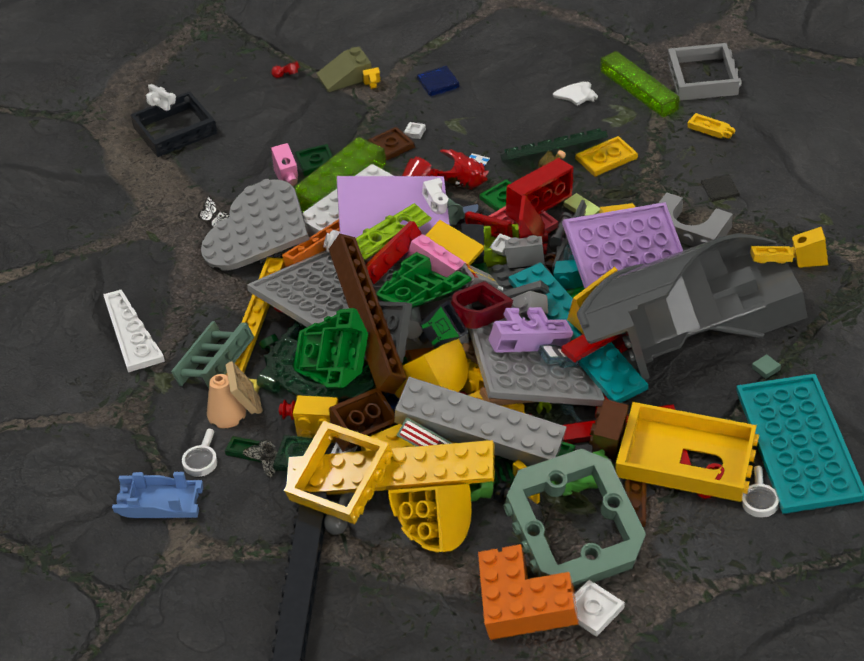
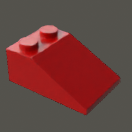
M522 195L519 215L520 238H527L532 235L542 236L543 251L546 255L547 244L545 242H548L549 232L545 231V223L526 195Z

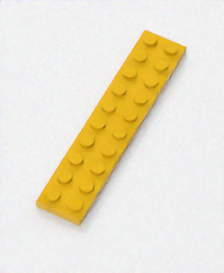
M493 440L393 448L391 463L387 464L383 478L377 483L374 491L494 482ZM369 450L324 454L304 491L327 492V495L355 493L377 452ZM303 456L289 457L287 484Z

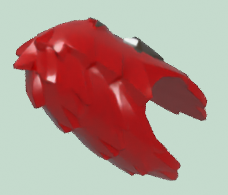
M442 149L439 151L455 161L450 171L444 172L432 169L433 172L437 171L438 176H444V182H448L455 187L463 186L467 189H473L488 181L487 175L489 171H485L483 163H479L475 159L452 149Z

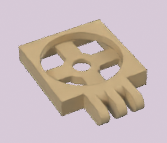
M233 361L225 364L230 392L251 414L262 413L260 396L254 390L250 379Z

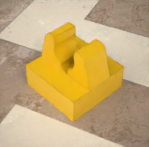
M379 67L363 70L364 85L369 84L371 89L377 88L376 83L380 82Z

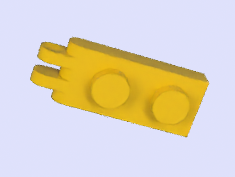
M697 113L687 122V128L717 138L725 137L729 139L735 133V129L728 123Z

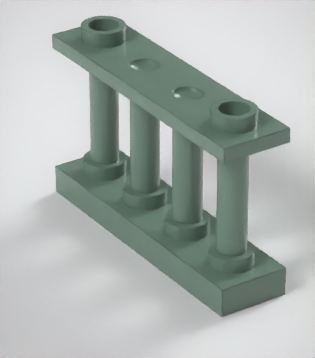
M212 321L171 371L178 385L183 386L189 377H199L204 379L209 388L210 379L217 374H226L225 364L231 361L235 363L254 339V335L247 323H240L234 332L220 331L216 322ZM220 339H227L224 344H216ZM210 351L217 352L214 357H206ZM199 364H207L203 370L196 369Z

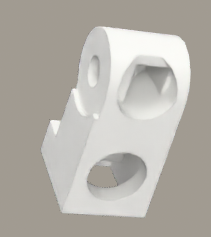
M440 178L425 181L422 187V194L436 214L445 213L448 205V196L442 192L443 183Z

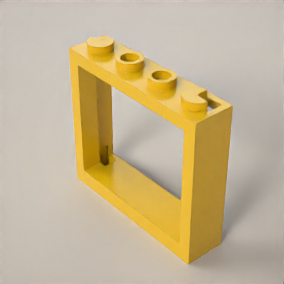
M323 421L284 492L290 501L355 524L360 514L363 515L367 501L372 498L375 486L382 480L387 464L391 463L393 451L387 442ZM334 437L377 452L347 507L304 492Z

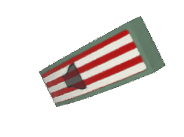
M407 417L396 435L416 447L453 444Z

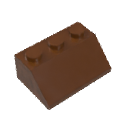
M377 388L329 408L330 422L332 424L367 436L374 435L397 424L395 423L393 409L382 392L378 391ZM334 437L342 452L359 446Z

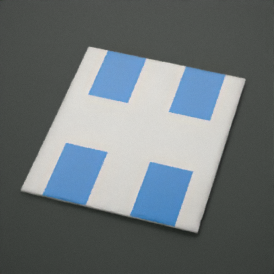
M473 153L469 156V158L483 163L484 166L490 159Z

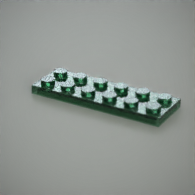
M601 128L586 131L587 135L584 132L570 135L569 139L568 135L554 138V142L549 139L537 142L538 146H535V143L521 146L520 150H518V147L505 149V153L500 154L501 161L608 137L607 130L601 131Z

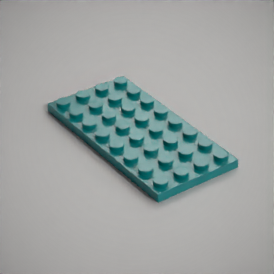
M816 374L737 385L736 392L749 424L757 425L755 434H759L757 447L771 485L777 494L782 514L864 501L863 483Z

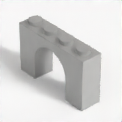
M666 192L659 201V203L666 202L678 238L681 243L695 247L726 236L732 228V213L716 208L706 222L699 225H685L676 220L682 212L683 197Z

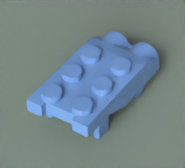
M133 472L132 476H119L120 493L117 494V504H113L112 508L114 513L128 518H198L199 507L196 502L199 497L198 493L203 491V481L186 480L184 472H174V478L161 475H144L143 472Z

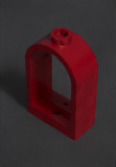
M486 281L455 292L451 300V304L464 326L469 329L482 328L494 323V321L505 318V308H511L513 299ZM479 301L487 308L471 310L464 306Z

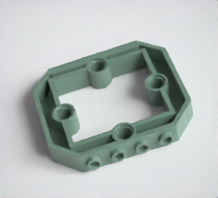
M579 449L518 470L508 491L506 504H504L506 515L508 517L511 516L513 520L512 527L514 533L519 535L522 540L520 544L524 554H528L531 560L529 561L531 571L536 573L538 577L570 572L574 590L582 587L588 580L597 582L633 569L646 535L611 461L584 449ZM592 475L603 497L601 514L608 520H614L624 542L601 549L595 543H587L582 547L579 558L557 565L544 537V525L539 520H536L526 497L543 491L551 497H559L565 492L566 483ZM552 481H558L560 484L555 485ZM608 504H614L617 507L612 508ZM533 531L536 532L538 535L531 536L528 532ZM587 555H592V556H594L596 559L590 560V559H588L586 556H587Z

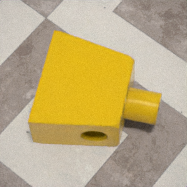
M822 227L792 237L793 247L790 248L798 267L828 265L826 240Z

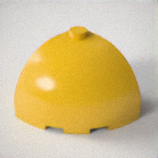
M457 339L443 344L404 364L403 369L407 378L395 392V395L400 399L409 377L459 392L464 387L468 377L467 357L460 340Z
M470 484L388 490L393 515L398 517L403 526L401 527L402 531L410 540H415L422 548L434 552L452 551L464 541L470 527L472 514Z

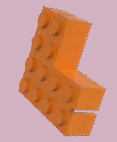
M521 544L503 547L501 552H498V549L478 552L484 624L490 640L579 624L575 591L570 572L528 579L527 563Z

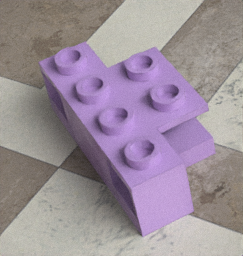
M541 307L528 308L527 315L530 321H526L525 317L523 319L520 317L519 308H505L504 316L507 321H494L488 339L495 353L546 351L543 346L562 347L570 342L573 331L567 320H548Z

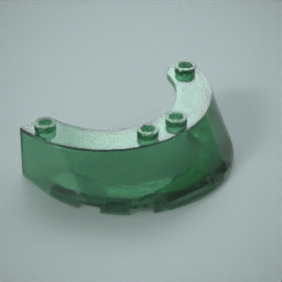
M295 323L280 339L273 352L272 368L279 384L295 396L338 398L339 404L376 388L372 373L365 369H362V373L344 388H328L323 384L316 383L312 378L295 371L293 366L300 331L299 324Z

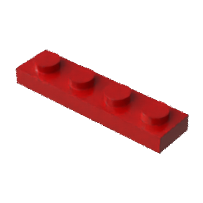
M409 221L365 264L372 284H375L409 251L412 240L422 235L414 221Z

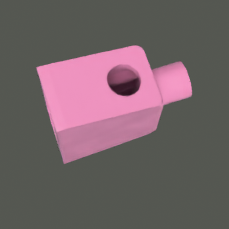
M288 143L272 147L273 167L278 179L295 186L298 183L297 165Z

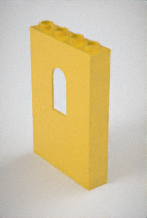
M633 402L617 457L615 471L618 478L741 502L743 494L748 493L749 481H746V477L751 478L753 466L749 465V463L754 462L756 450L752 448L753 446L757 447L759 434H755L757 425ZM683 449L711 454L721 458L723 461L722 466L725 470L722 478L715 480L718 473H721L720 469L722 467L711 470L680 464Z

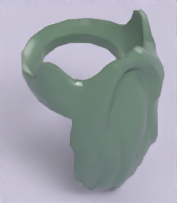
M448 198L449 224L452 226L456 225L461 219H465V214L460 204Z

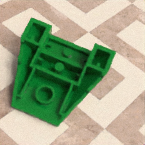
M416 252L401 263V268L393 272L392 279L386 281L376 295L378 299L384 302L412 303L413 308L448 298L470 282L471 277L459 271L444 277L432 271L429 257Z
M340 309L336 311V315L325 317L323 322L319 324L314 323L299 331L293 370L312 378L328 388H344L359 376L364 366L368 332L357 309Z

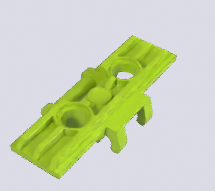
M414 203L394 216H386L385 220L370 229H364L363 234L356 238L364 261L378 253L405 226L400 224L403 220L407 222L414 221L419 228L431 221L432 218Z

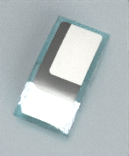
M540 345L538 352L547 364L558 363L561 368L579 365V361L574 363L561 352L562 346Z

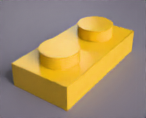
M751 246L750 254L752 259L758 263L777 262L782 264L793 262V253L790 246Z

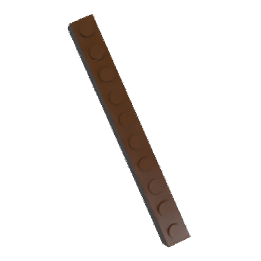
M339 233L328 249L348 307L357 309L368 332L365 356L378 391L395 394L407 377L355 237Z

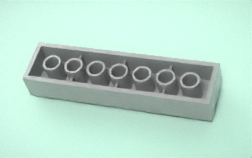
M412 377L408 378L395 409V423L402 425L407 417L439 436L457 443L493 440L494 455L513 461L519 459L528 466L558 457L566 431V426Z

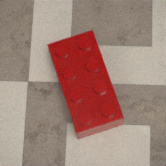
M557 158L507 185L506 215L519 223L522 195H526L538 214L571 197L574 167Z

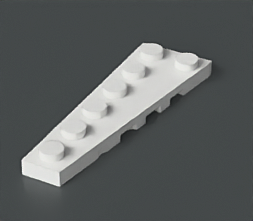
M117 290L103 294L128 372L165 362L162 352L152 340L150 333L145 329L144 324L138 318L137 313L131 307L123 291Z

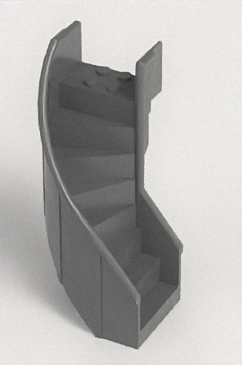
M740 233L719 237L648 264H637L614 272L589 294L577 312V317L586 340L590 344L620 333L622 335L625 334L622 338L625 347L630 350L624 351L621 354L644 380L650 378L646 363L652 362L654 357L681 348L689 336L710 329L761 338L766 332L808 318L803 291L788 263H758L752 259L750 254L751 246H778L776 241Z

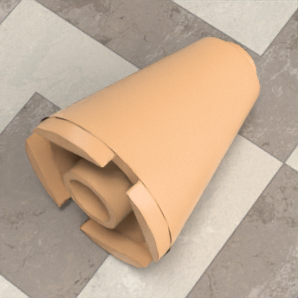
M217 374L209 382L207 404L209 423L217 425L218 428H231L238 425L239 421L246 417L247 410L230 392L228 376Z

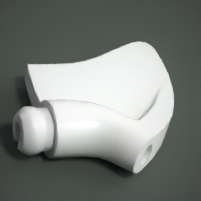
M589 82L571 84L553 93L554 98L571 101L577 106L587 100L594 102V99L597 100L598 98L597 94L591 90L592 85Z

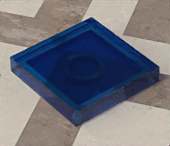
M447 66L417 74V80L429 96L460 87L459 81Z

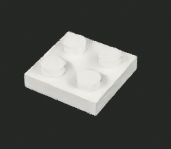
M590 580L575 593L578 625L596 637L625 608V602Z

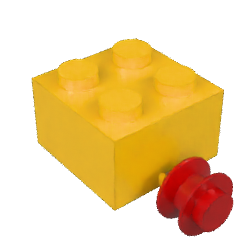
M298 395L297 400H293L291 404H288L287 400H284L283 404L280 403L279 415L282 416L283 420L287 416L294 420L298 439L313 440L323 421L331 423L329 408L338 404V398ZM333 438L331 443H336V440Z

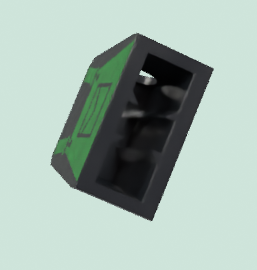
M448 300L439 305L420 323L423 332L418 338L423 344L430 341L433 347H438L457 340L469 332Z

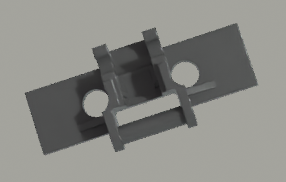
M581 200L575 215L572 216L567 212L562 214L556 234L551 238L549 244L552 251L551 254L556 255L551 272L553 277L556 261L567 260L571 250L562 221L564 219L585 216L587 208L585 200Z

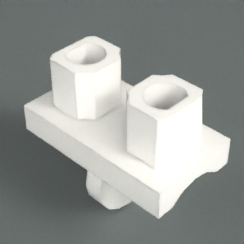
M153 84L148 85L147 103L151 106L157 105L165 111L170 110V105L175 104L176 95L167 93L162 87H157Z

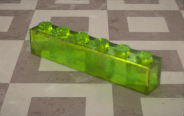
M615 51L601 58V72L658 115L664 118L679 110V96L625 56Z

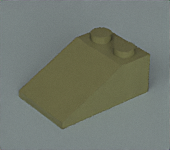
M360 46L353 47L342 52L318 71L317 77L327 92H331L363 82V70L372 69V66Z

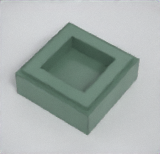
M766 354L752 363V369L767 379L781 369V365Z

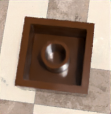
M604 399L602 406H598L595 416L596 422L592 424L589 445L592 446V453L603 449L605 456L616 460L626 427L628 405Z

